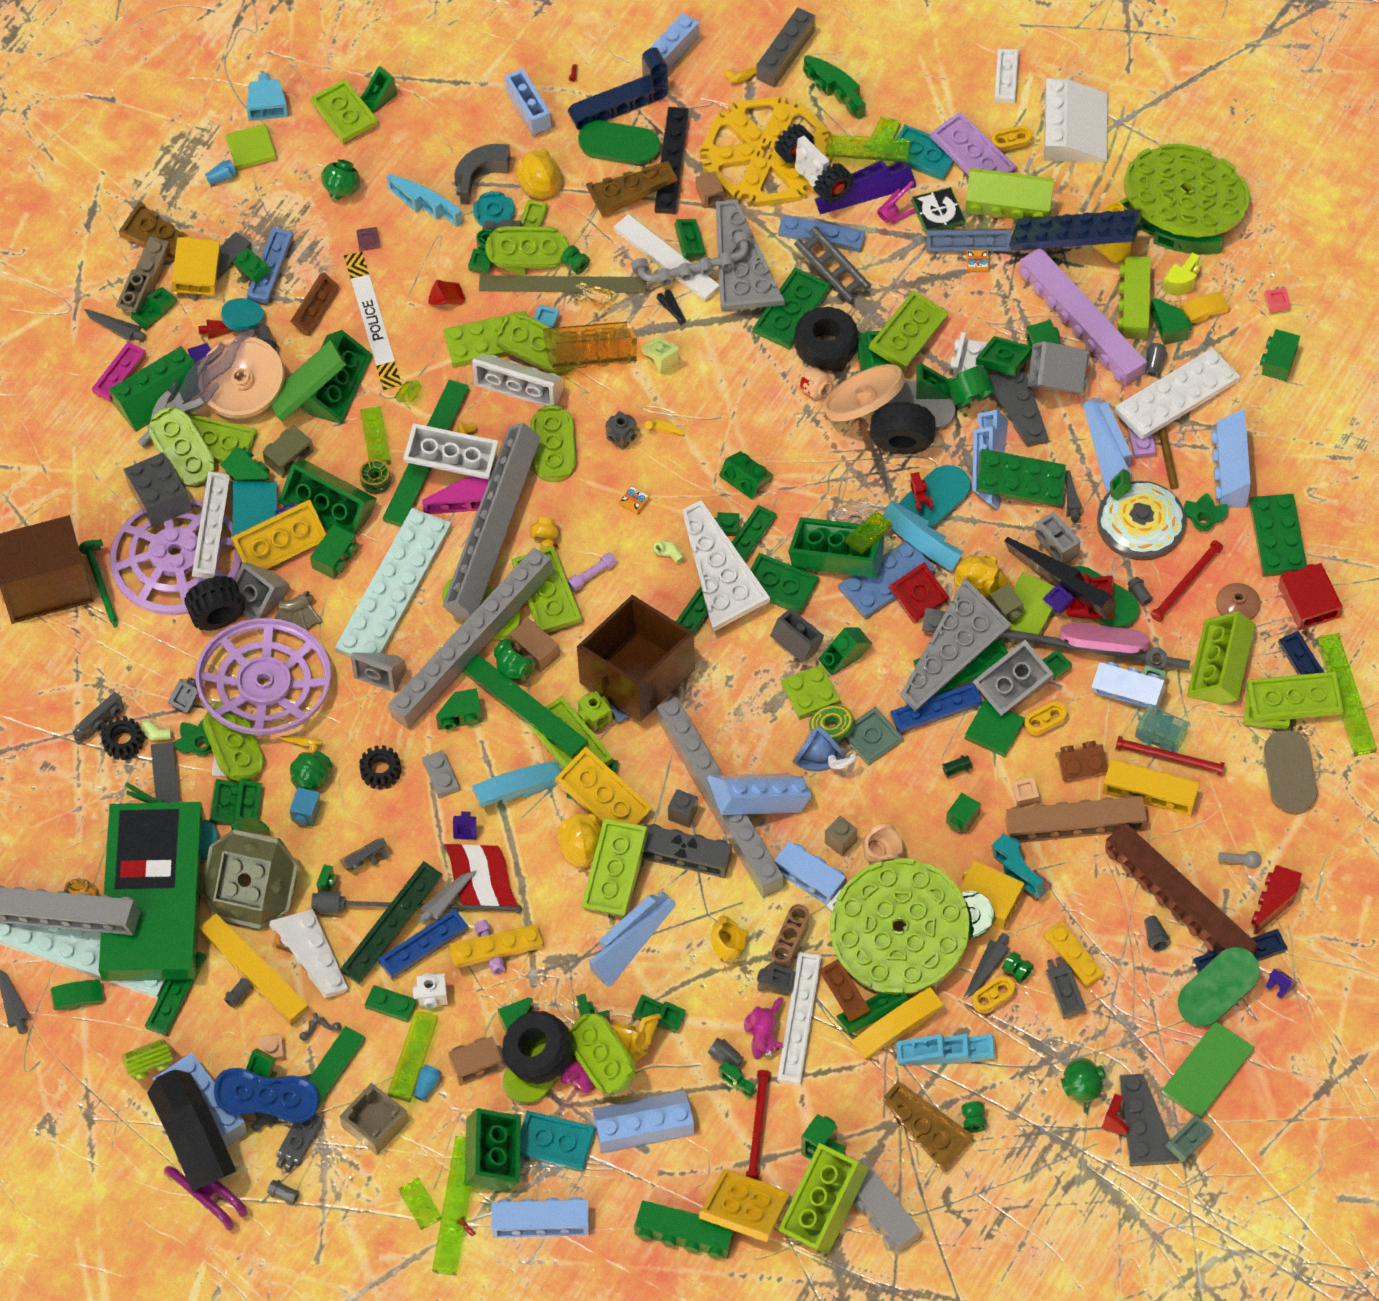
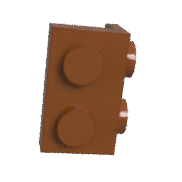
M1096 741L1082 743L1083 747L1074 749L1073 745L1060 747L1061 752H1056L1055 756L1059 761L1062 780L1107 772L1103 745L1096 744Z

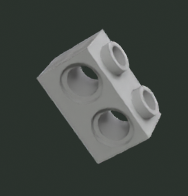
M1054 511L1036 522L1035 537L1054 559L1066 564L1079 556L1080 540Z

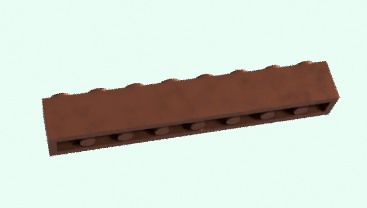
M1127 823L1123 824L1106 839V854L1112 860L1118 861L1128 875H1133L1144 890H1149L1159 904L1165 905L1175 919L1185 923L1188 930L1194 936H1199L1210 951H1217L1220 954L1225 949L1240 947L1248 950L1253 955L1256 954L1258 944Z

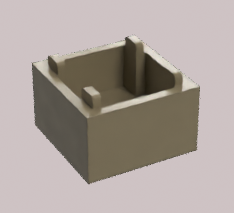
M370 1083L339 1116L342 1128L376 1155L409 1122L407 1110L373 1083Z

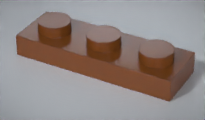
M325 272L320 273L290 322L304 335L310 334L339 285Z
M838 959L819 970L850 1022L870 1011L848 972Z

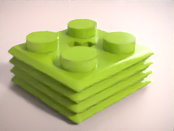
M161 1039L122 1054L121 1058L128 1075L135 1077V1080L149 1075L148 1071L154 1068L161 1071L170 1067V1062L174 1058L168 1043Z

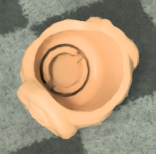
M878 824L870 828L869 833L863 840L864 856L871 863L901 858L900 856L903 852L902 839L892 824Z

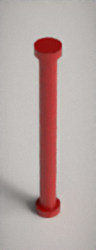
M1213 540L1210 543V548L1163 603L1151 612L1154 620L1161 622L1164 619V614L1216 553H1220L1223 550L1220 542Z
M1118 736L1115 748L1117 750L1123 748L1218 772L1217 775L1222 776L1225 765L1224 762L1219 764L1124 740L1121 736Z
M768 1070L757 1071L759 1082L749 1170L746 1171L745 1175L756 1180L760 1179L758 1166L768 1080L771 1078V1072Z

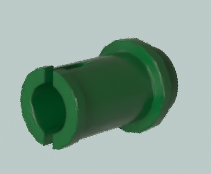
M960 755L959 759L943 763L942 768L945 776L949 777L963 771L969 772V769L972 768V763L968 755Z

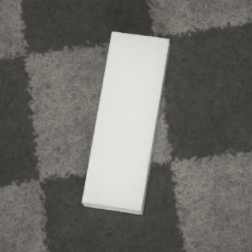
M998 48L995 103L1015 104L1019 50Z

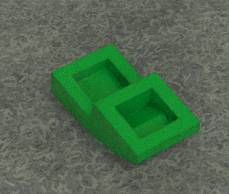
M161 287L147 296V302L143 304L137 313L131 312V319L146 330L174 306L177 298Z
M100 979L71 982L54 986L50 989L54 1010H76L78 1005H98L103 1002Z
M642 994L632 1014V1018L641 1021L642 1018L661 1014L657 1027L677 1032L686 1010L667 1001L660 1003Z

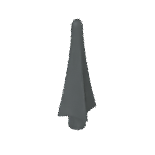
M1067 470L1066 517L1070 516L1072 521H1078L1080 519L1079 516H1081L1080 509L1082 505L1076 493L1071 472Z

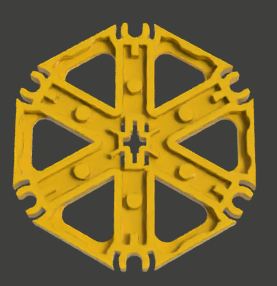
M781 96L733 102V105H728L730 113H725L723 110H720V116L717 113L702 144L700 158L708 159L702 161V168L705 173L716 171L724 192L732 200H735L737 196L738 203L743 198H747L749 207L752 204L753 207L802 201V198H807V193L804 190H810L814 193L815 189L802 174L797 172L795 162L793 164L786 163L776 153L774 146H776L775 142L779 141V135H783L782 131L788 130L787 127L792 125L796 116H802L816 130L812 134L814 136L813 145L831 161L834 154V143H826L832 141L831 131L801 102L798 107L797 100L787 105V97L785 96L782 100ZM765 106L773 108L774 111L764 132L745 114L747 109ZM722 126H726L743 144L718 147L713 142L719 129ZM770 146L771 152H768L764 157V151ZM748 165L741 182L738 184H732L719 171L722 168ZM770 171L789 188L787 191L769 194L761 191Z

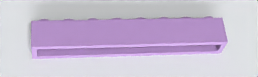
M1036 249L1020 259L1019 274L1022 279L1027 280L1032 285L1035 293L1040 294L1045 299L1048 307L1054 309L1061 321L1067 323L1072 328L1074 335L1084 341L1087 349L1096 354L1100 363L1108 367L1117 381H1121L1124 386H1127L1146 373L1147 361L1043 249Z

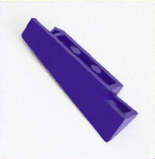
M904 158L890 166H887L881 160L851 173L854 176V183L851 184L852 188L848 189L847 195H843L844 198H838V202L826 203L821 197H817L814 200L819 213L825 214L891 195L897 189L902 190L911 181L914 182V185L910 189L915 188L916 182L911 167Z

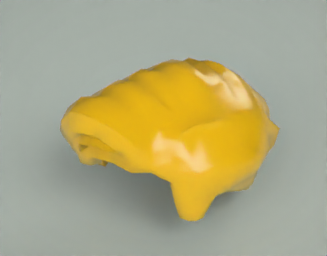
M725 915L719 916L710 932L711 945L719 959H723L725 962L728 960L733 961L736 958L739 959L746 947L748 931L738 927L737 923Z

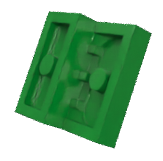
M216 779L209 821L212 824L227 826L250 817L257 821L262 783L240 779L238 783Z

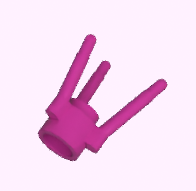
M913 181L902 190L897 189L877 210V214L883 222L888 223L891 221L894 224L898 220L916 213L915 209H911L897 215L899 208L895 204L914 185Z

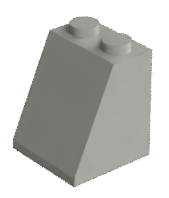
M1044 341L1033 344L1027 387L1074 394L1083 393L1087 386L1085 371L1090 364L1088 350Z

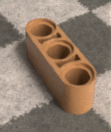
M796 904L789 909L773 945L771 963L788 969L792 966L809 926V910L806 906ZM797 916H800V917H803L804 919L798 921V920H795L794 918L797 917ZM793 936L795 939L787 940L785 937ZM784 955L787 958L784 960H780L776 957Z

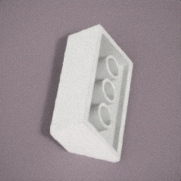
M481 354L472 361L474 385L543 407L557 405L564 391L563 378L554 373L549 374L534 367L522 366L517 362H509L495 355Z
M413 423L403 462L489 479L498 455V441Z

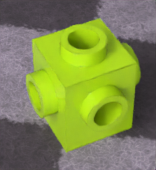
M597 691L584 695L578 701L577 714L584 723L588 724L593 732L612 721L610 703L605 696L601 697Z

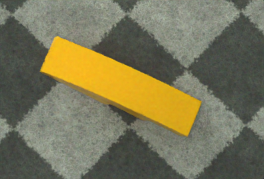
M929 987L889 1012L851 1042L863 1058L868 1061L885 1046L889 1048L906 1033L908 1035L911 1034L945 1005L934 990Z

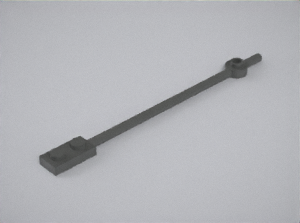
M926 608L922 631L934 633L946 611ZM1009 629L1000 636L1014 640H1026L1032 643L1143 661L1147 666L1162 670L1165 666L1189 669L1190 660L1167 657L1166 652L1158 647L1151 648L1147 653H1122L1075 647L1068 644L1066 639L1062 641L1056 637ZM1154 655L1160 656L1161 660L1159 662L1153 661L1152 657Z

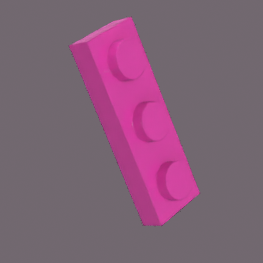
M127 342L92 387V392L111 402L109 389L133 374L146 357V350Z

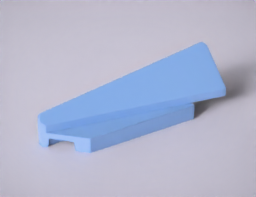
M998 410L982 412L977 415L979 429L973 430L972 490L976 492L979 452L981 449L1005 453L1008 419ZM976 492L993 508H1000L1001 496Z
M664 891L657 897L654 894L646 897L599 940L601 952L589 961L590 971L607 987L612 986L676 906L675 901Z

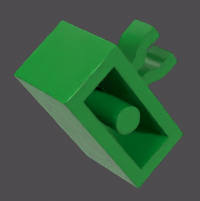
M817 1114L801 1136V1155L811 1160L819 1143L846 1155V1147L837 1143L836 1123L827 1116L822 1117Z

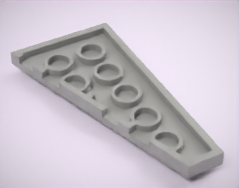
M717 201L718 257L725 252L732 254L740 250V248L736 247L734 236L737 233L749 232L752 239L747 255L743 259L735 261L732 269L723 270L722 266L719 265L721 311L785 305L784 299L746 222L738 201Z
M965 577L900 694V697L915 712L1012 625Z

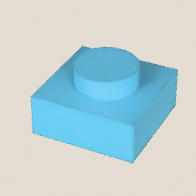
M539 304L533 319L554 328L560 312L559 309Z

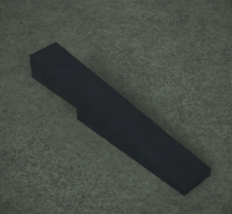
M1009 537L1004 540L1011 554L1054 584H1059L1077 600L1103 618L1107 619L1115 608L1116 604L1112 595L1084 582L1080 570Z

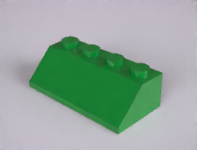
M343 330L326 335L321 348L331 340L336 345L346 366L300 406L311 416L338 424L343 422L373 355Z
M180 346L111 387L109 392L112 404L132 429L137 432L150 423L154 406L166 391L173 395L171 401L180 392L184 403L200 394L198 385L199 370L193 359Z
M306 460L292 463L278 502L285 506L293 502L298 505L310 499L323 527L330 529L334 524L357 535L370 518L377 498Z
M800 517L788 550L791 564L799 569L877 578L883 561L885 527Z

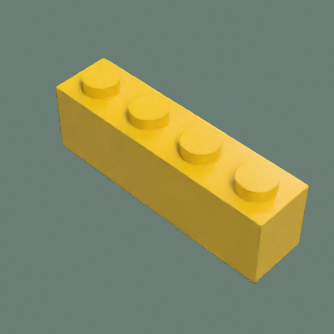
M1110 760L1102 793L1119 798L1129 795L1143 796L1145 805L1191 816L1198 793L1199 782H1195L1191 778L1176 777L1168 772L1153 771L1145 766L1130 765L1122 760Z

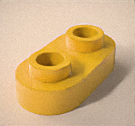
M1023 125L998 130L992 134L991 142L1001 152L1026 147L1031 143L1032 131Z
M1050 702L1029 713L1025 718V730L1031 735L1038 736L1059 726L1066 719V707L1060 702ZM1052 714H1057L1058 717L1055 718V717H1052L1051 715H1052ZM1038 724L1039 727H1033L1032 725Z
M1006 976L995 978L974 993L972 999L973 1008L982 1014L993 1011L1013 997L1015 990L1014 982ZM1003 988L1006 990V992L1001 993L999 992V989ZM986 1001L988 1004L981 1005L980 1002Z

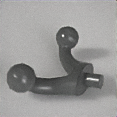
M314 1013V1019L309 1021L308 1032H301L299 1038L302 1041H306L313 1034L316 1024H321L326 1029L339 1031L341 1024L335 1022L333 1025H330L324 1017L318 1018V1014Z

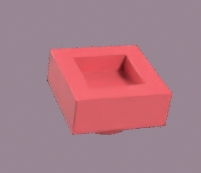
M1286 287L1265 291L1264 297L1269 313L1290 310L1291 303Z

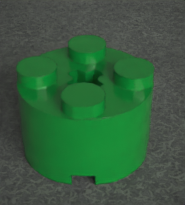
M984 364L957 374V378L954 380L949 378L945 381L952 401L958 407V410L969 406L971 402L975 401L974 399H977L979 402L989 398V395L993 394L995 389Z

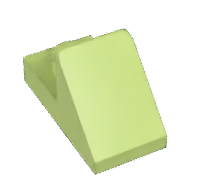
M660 337L640 347L645 356L654 359L660 373L678 362V345Z

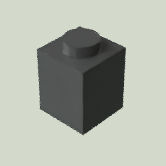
M676 789L668 806V820L689 828L698 811V797Z

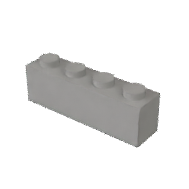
M863 1157L859 1162L870 1168L857 1193L854 1205L860 1213L864 1212L869 1218L868 1223L875 1232H880L885 1246L889 1250L893 1249L898 1255L920 1240L921 1229Z

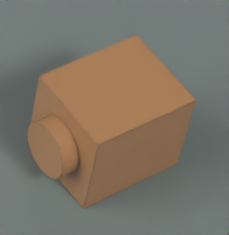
M716 171L704 173L696 177V191L704 208L715 206L717 201H724V190Z

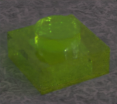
M418 380L406 381L394 398L399 403L412 402L417 398L418 391L422 388V385Z

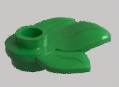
M1206 493L1196 503L1186 500L1184 512L1192 519L1193 526L1197 530L1208 531L1213 528L1214 523L1221 522L1226 518L1228 505L1221 504L1215 506L1210 495Z
M203 719L198 726L182 722L180 725L181 738L173 742L176 749L183 753L194 752L199 756L211 753L212 748L203 728ZM201 744H205V745H206V746L203 747V748H199V746H200Z

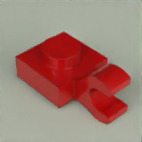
M919 472L910 473V487L917 512H921L922 504H927L929 510H932L933 501L924 494L927 492L925 479L921 480Z

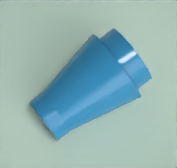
M229 159L221 161L213 169L205 173V176L211 185L232 179L237 172Z
M425 1064L423 1069L419 1071L413 1096L425 1102L429 1094L440 1082L442 1072Z

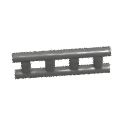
M814 226L810 230L813 235L811 239L806 243L798 239L794 245L850 304L855 300V297L852 295L855 290L861 286L866 291L871 287V284L833 243ZM820 242L828 251L817 258L810 249ZM832 257L841 264L833 272L824 265ZM846 272L855 279L847 287L838 280Z

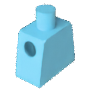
M268 73L259 74L258 81H251L249 83L246 105L249 121L288 117L286 101L279 80L271 79Z

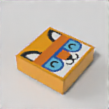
M967 250V272H988V250Z
M631 485L619 500V505L638 515L650 498L648 494Z

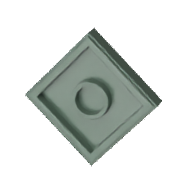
M876 707L855 720L851 735L843 738L868 766L904 742L902 735Z

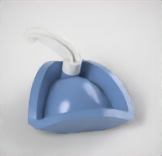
M815 727L798 750L793 763L808 771H825L831 768L841 769L852 764L856 759V755L851 754L849 758L844 759L846 753L823 728Z

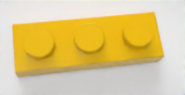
M1060 922L1043 934V938L1055 953L1062 958L1064 964H1069L1072 974L1085 989L1104 977V972L1063 922Z

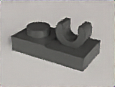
M378 838L340 859L343 868L351 867L353 870L363 865V859L370 855V862L376 865L378 864L375 859L377 853L382 854L384 859L388 858L387 852L381 849L387 844L384 838Z

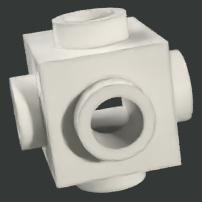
M425 973L422 976H416L417 985H413L414 999L419 1000L420 1007L431 1009L438 1005H448L444 974Z

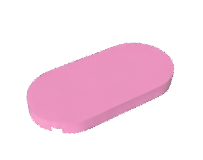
M1069 623L1063 625L1060 629V639L1062 641L1066 639L1068 644L1081 648L1137 653L1140 652V649L1146 651L1150 643V638L1145 633L1127 628Z

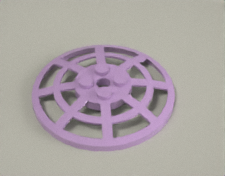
M189 499L191 506L203 508V502ZM142 509L122 525L111 547L110 565L115 584L131 603L148 612L161 615L189 614L184 602L186 593L197 583L206 580L197 577L186 582L185 574L193 570L198 539L194 532L200 526L202 512L198 515L184 513L175 517L192 520L186 528L174 527L172 519L165 521V529L156 535L146 531L151 527L149 521L140 528L131 526L133 522L145 515ZM224 515L223 521L232 534V522ZM124 532L134 535L129 548V558L117 562V546ZM230 537L220 538L216 568L221 558V546H234ZM140 538L150 542L148 552L135 555L136 546ZM174 548L181 550L177 555H171L169 552ZM236 549L231 570L227 577L235 579L242 564ZM150 560L154 571L149 578L140 570L138 563ZM131 566L136 577L145 584L139 596L125 585L119 574L120 570ZM215 568L214 577L226 576ZM163 574L176 577L178 584L167 585L157 581ZM152 589L163 592H180L182 604L163 605L150 602L147 598Z
M273 618L245 620L219 632L203 649L196 668L198 695L209 714L232 730L253 735H272L286 732L308 721L324 703L331 683L329 659L320 642L306 629L294 623ZM264 629L263 641L249 643L238 649L229 640L231 637L245 631ZM273 629L291 633L306 643L296 652L284 644L272 642ZM222 644L229 655L221 664L218 675L204 672L210 656ZM263 649L262 657H256L247 661L243 656L244 653ZM311 649L317 653L324 670V677L311 679L309 667L303 659ZM271 651L283 652L289 655L290 658L282 663L280 660L271 657ZM235 660L241 667L237 677L225 676L228 667ZM297 663L303 672L304 680H291L289 670ZM262 678L270 680L266 685L258 683ZM203 680L217 683L218 694L224 705L213 710L205 696ZM224 685L237 686L240 696L230 701L225 694ZM323 686L322 694L316 705L308 713L300 710L299 707L306 700L310 688ZM303 688L300 697L294 704L285 698L290 689ZM248 702L257 706L256 715L243 712L237 707ZM278 703L285 709L280 713L265 716L266 706ZM231 711L241 718L255 721L254 728L243 727L221 716ZM290 714L297 718L296 721L284 726L264 728V722L278 720Z

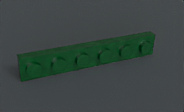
M423 861L341 967V973L359 985L376 964L378 958L383 955L442 878V873Z

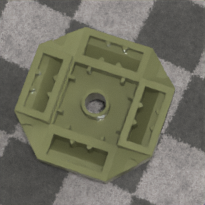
M233 829L209 846L201 893L213 915L217 914L223 921L262 929L271 920H275L291 910L300 864L280 838L241 829ZM244 873L251 877L250 885H246L243 882L242 877Z

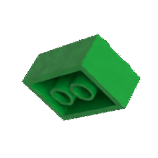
M476 1108L466 1118L464 1185L509 1193L520 1183L521 1116Z

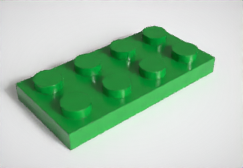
M981 449L979 452L976 492L1060 508L1063 505L1066 465Z
M1294 494L1250 497L1249 504L1262 576H1279L1287 571H1297L1307 566Z

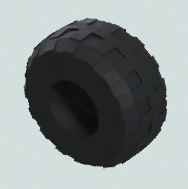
M833 307L815 308L806 312L798 320L795 327L794 343L797 354L804 363L812 367L825 370L840 368L848 363L856 354L859 338L858 328L853 318L841 309ZM822 335H830L835 337L836 339L831 341H822L819 340L818 337Z
M910 402L887 403L878 408L871 417L870 436L875 445L884 451L894 454H915L926 450L934 442L936 433L935 417L928 408L920 404Z
M532 1011L523 1016L521 1015L509 1026L502 1041V1055L508 1068L520 1079L528 1083L542 1084L553 1081L558 1076H561L570 1065L575 1047L574 1039L569 1028L555 1015L545 1011ZM546 1038V1046L543 1051L536 1056L530 1057V1050L533 1044L540 1039Z

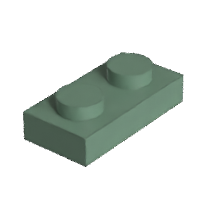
M1195 1115L1165 1147L1183 1163L1212 1134L1213 1130Z

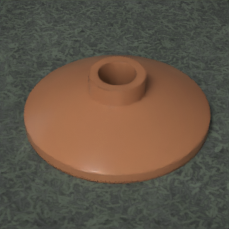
M1228 584L1218 592L1216 597V608L1221 616L1240 611L1251 620L1258 614L1261 603L1258 593L1246 584Z

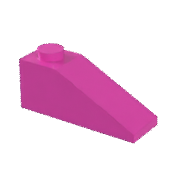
M474 476L463 478L422 499L423 512L427 514L478 511L487 487V479Z

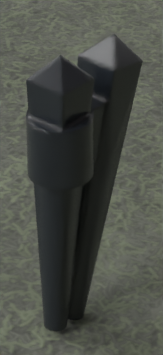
M666 290L664 295L663 293H657L656 299L680 323L686 322L671 290Z

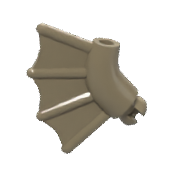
M305 591L289 601L280 600L279 611L274 618L294 623L307 631L311 626L323 622L310 605L314 597L312 594L310 595L309 591Z

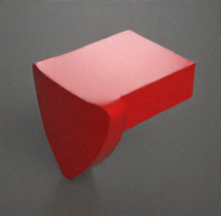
M436 280L430 291L428 304L442 305L449 303L462 305L465 297L460 284Z
M1114 1094L1101 1129L1116 1134L1128 1133L1130 1127L1117 1117L1123 1096Z

